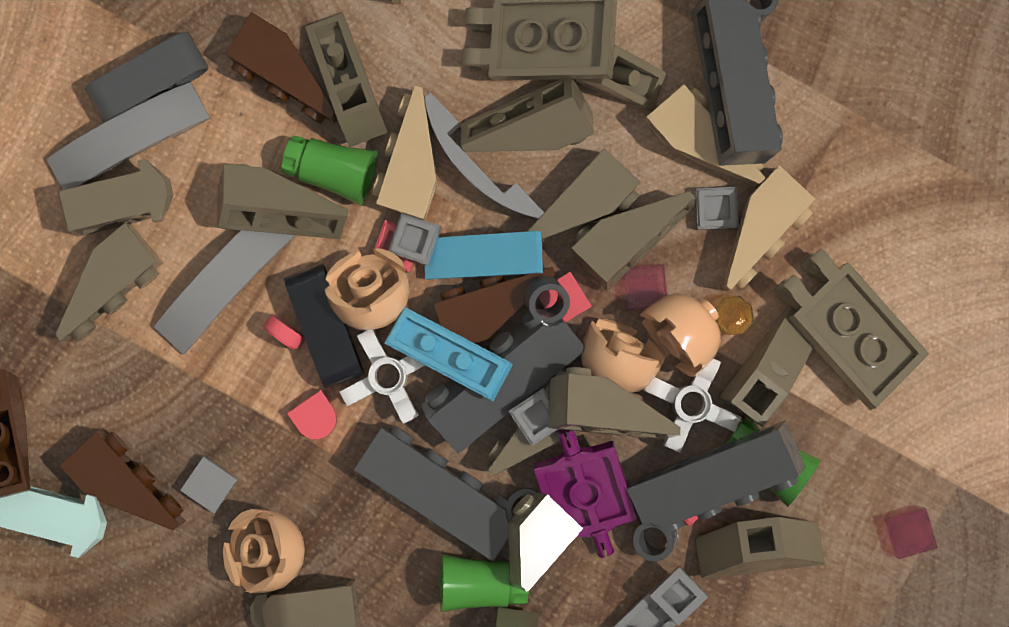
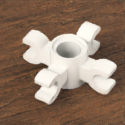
M367 330L357 335L372 365L367 378L340 391L346 405L350 406L370 394L378 392L389 395L403 424L419 416L404 386L407 382L408 374L425 365L408 356L401 360L388 357L375 330ZM384 364H392L399 371V381L392 388L384 387L378 382L377 372Z
M713 359L706 368L693 378L690 385L677 388L654 377L651 383L643 389V391L671 403L672 409L676 414L674 423L681 427L680 436L665 438L664 446L680 453L692 424L701 422L704 419L730 431H736L742 417L712 404L711 396L707 392L719 369L720 361ZM689 392H696L702 398V408L695 415H687L681 408V400Z

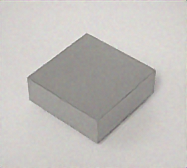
M737 187L695 189L696 230L739 228Z
M401 213L388 251L429 266L442 227Z
M544 388L509 410V413L531 446L557 430L549 429L550 397Z
M203 456L180 491L215 514L239 478L207 456Z

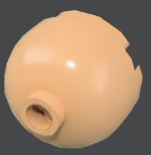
M373 249L375 254L361 256L360 251L353 252L337 261L328 271L326 281L329 282L330 286L325 289V293L330 307L343 323L359 330H375L397 320L402 310L406 307L410 289L403 262L393 252L384 249Z
M672 294L663 296L641 313L640 316L646 318L642 321V325L650 339L655 341L664 350L666 357L672 354L681 360L675 366L681 372L695 377L715 358L721 343V332L716 323L719 314L707 300L702 299L699 302L690 295Z
M602 318L598 319L596 324L594 321L590 323L582 342L585 348L581 354V362L584 368L591 369V376L607 377L629 393L641 391L651 383L659 372L666 355L664 350L652 339L648 338L646 344L633 337L637 333V330Z
M250 509L241 512L231 522L228 530L234 531L231 535L230 543L224 542L223 559L225 570L230 581L235 586H242L246 589L245 592L266 593L284 588L298 575L304 560V540L298 526L286 515L265 509Z

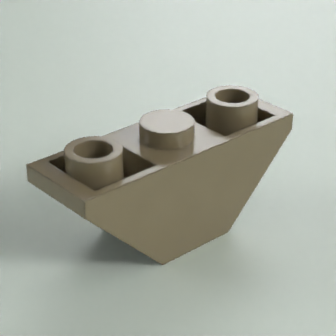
M783 517L736 522L695 538L701 580L825 564L817 522Z

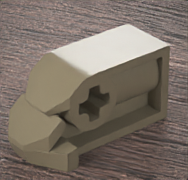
M144 159L138 161L139 172L59 191L68 232L80 237L117 228L124 223L133 224L152 218L154 223L163 221L173 198L170 179L148 160Z
M355 579L257 593L250 606L251 620L254 627H357L361 620Z

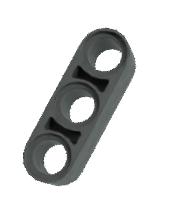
M182 32L89 83L84 89L102 122L105 123L147 100L195 80L203 75L209 67L190 33Z

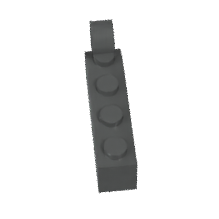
M701 0L692 10L719 166L765 164L782 150L783 133L780 125L777 124L774 109L776 100L775 90L770 85L767 71L768 52L762 44L760 34L761 22L775 10L778 0H760L762 9L754 8L747 0Z
M540 276L533 279L524 291V303L529 311L523 316L522 322L510 332L501 333L491 342L488 351L513 364L494 401L451 379L445 385L441 384L433 388L427 394L425 401L420 404L427 420L458 454L506 416L510 409L528 398L550 378L583 353L584 344L563 319L568 312L570 298L557 279L550 276ZM546 290L558 292L557 300L552 307L548 309H537L535 307L536 299L542 292Z
M786 421L635 479L627 488V491L642 522L633 535V545L636 552L645 560L652 562L661 561L667 558L677 545L678 529L685 525L684 520L697 516L699 521L719 514L722 511L720 506L734 501L737 506H742L759 498L758 492L773 487L775 492L797 484V477L801 475L806 466ZM657 528L661 530L667 538V547L657 549L650 546L645 539V529Z
M393 425L391 430L383 426L354 470L491 561H494L509 538L508 523L514 517L511 510L514 501L521 496L533 495L538 491L531 488H520L514 491L508 499L499 493L492 498L480 490L483 483L471 474L462 470L458 476L445 467L449 462L445 457L429 447L423 453L411 445L414 437L398 426Z

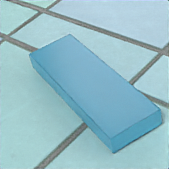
M541 231L438 237L429 266L425 265V279L543 273Z
M406 307L400 313L384 342L391 348L491 401H494L513 366L511 362Z

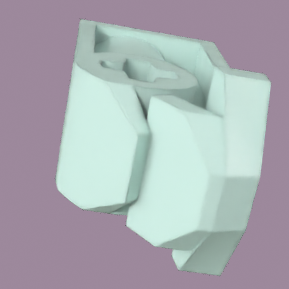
M30 486V491L0 498V527L72 545L70 554L72 557H81L104 537L107 520L96 496L87 494L85 500Z

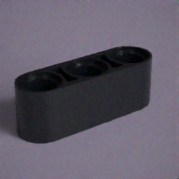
M321 263L284 277V282L324 388L327 389L364 375V370L347 324L343 323L330 307L325 293V289L330 285L326 281V268Z

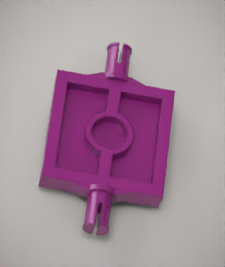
M557 430L556 433L563 452L557 457L534 463V472L540 490L543 494H548L583 528L576 537H592L598 557L605 558V550L607 556L614 553L608 532L618 525L638 520L636 509L627 491L628 484L614 441L592 447H579L574 431L566 430L565 433V430Z

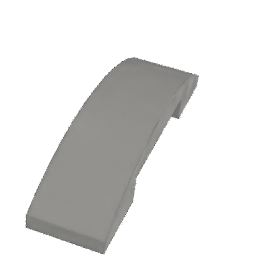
M189 82L147 100L108 120L64 146L46 160L62 190L90 184L103 177L102 174L172 136L174 138L211 118L194 86Z
M431 92L424 97L435 136L445 155L461 176L474 189L496 205L511 213L537 221L544 214L543 210L517 183L503 193L451 139L450 135L460 127L459 122Z
M241 230L185 288L155 324L154 328L185 355L212 326L211 323L253 278L278 256L296 235Z
M678 566L638 600L611 627H674L676 624L679 626L708 598V595Z

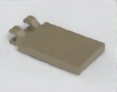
M494 0L493 8H466V26H472L474 32L492 31L490 48H463L462 65L470 66L469 70L474 72L489 70L488 77L494 81L612 79L617 0Z
M821 248L815 254L811 253L800 264L810 276L823 283L817 290L810 294L800 279L792 275L788 280L784 279L773 291L781 301L795 309L788 317L789 321L869 410L877 408L929 353L849 262L838 268L830 256Z

